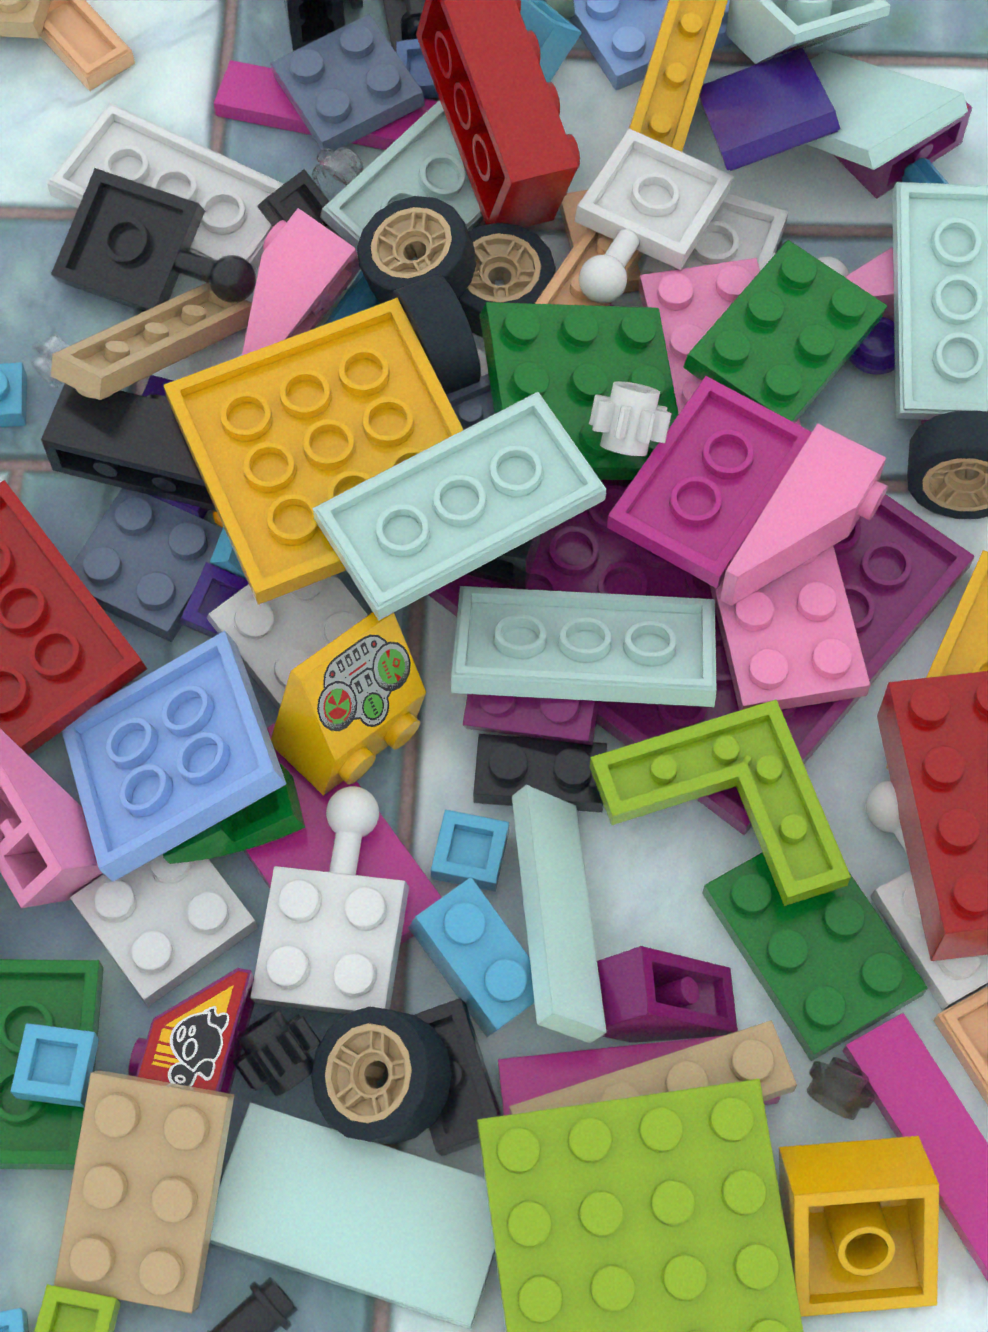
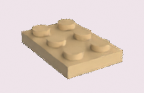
M102 1070L91 1072L54 1286L191 1314L199 1308L235 1094Z

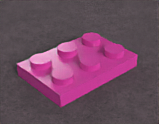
M705 376L668 429L665 443H658L609 513L607 528L718 589L724 580L728 566L812 432Z

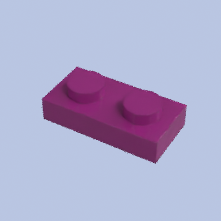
M467 694L462 725L470 730L593 745L599 701Z

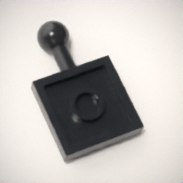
M94 168L51 272V275L61 283L143 312L170 299L180 273L209 283L213 293L219 299L229 303L245 300L252 294L256 285L255 270L243 257L227 255L216 261L189 252L205 213V210L199 203Z

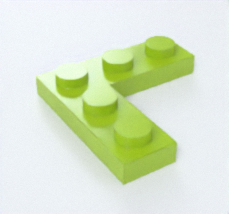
M777 699L590 757V770L611 825L736 786L784 906L845 887L850 881L851 876Z

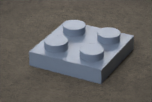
M370 14L271 62L274 78L325 156L425 106L423 91Z
M122 488L70 567L103 610L172 642L182 627V624L179 623L205 563H210L223 528L148 494Z

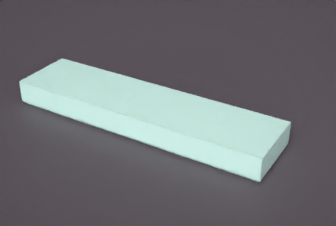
M525 785L512 796L537 1025L592 1043L607 1032L577 808L574 804Z

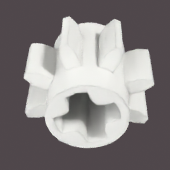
M616 381L613 382L610 397L596 394L589 424L593 425L592 430L603 432L600 446L620 454L646 456L650 440L665 443L672 413L667 412V407L658 405L660 391L641 384Z

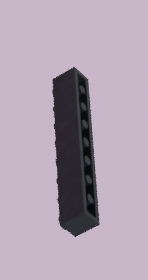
M64 384L41 438L53 471L216 511L166 396L151 394L145 397L120 390L107 398L98 400L85 397L78 393L76 388ZM542 534L466 575L526 589Z

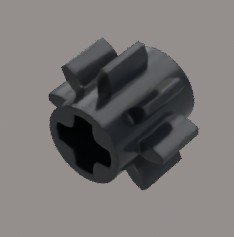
M275 1009L258 1019L237 1036L236 1040L245 1053L236 1058L233 1063L249 1087L253 1088L254 1091L267 1084L273 1094L279 1096L294 1088L312 1074L314 1059L309 1052L319 1046L321 1041L304 1016L301 1017L298 1014L287 1021L281 1011Z

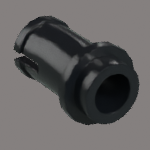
M269 1277L262 1285L254 1281L249 1286L253 1293L211 1331L208 1330L207 1332H275L280 1326L287 1331L292 1326L288 1319L298 1311V1308L274 1279Z

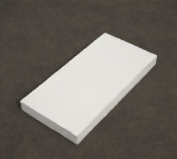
M112 103L107 105L47 182L50 195L77 208L80 205L94 168L197 202L205 210V213L189 252L216 261L227 255H237L246 259L253 266L254 270L260 264L261 255L264 252V241L273 228L257 205L284 185L275 179Z

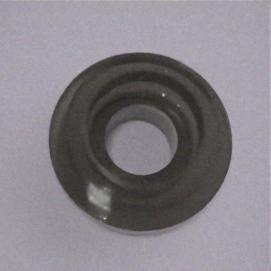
M833 1057L829 1064L815 1061L809 1070V1075L813 1079L806 1089L807 1093L820 1105L839 1116L854 1120L860 1109H869L875 1099L873 1093L865 1087L869 1077L859 1068L843 1059Z

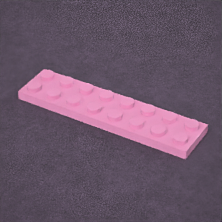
M757 258L640 275L639 292L643 307L659 308L678 414L702 382V380L683 368L688 353L760 272ZM798 419L796 424L801 426L800 419ZM833 546L732 606L720 600L724 580L718 589L709 585L712 598L715 599V611L739 711L777 699L780 709L783 710L867 696L871 685Z

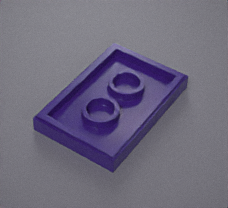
M803 47L705 83L700 91L699 98L727 171L736 170L836 133L841 129L836 111Z

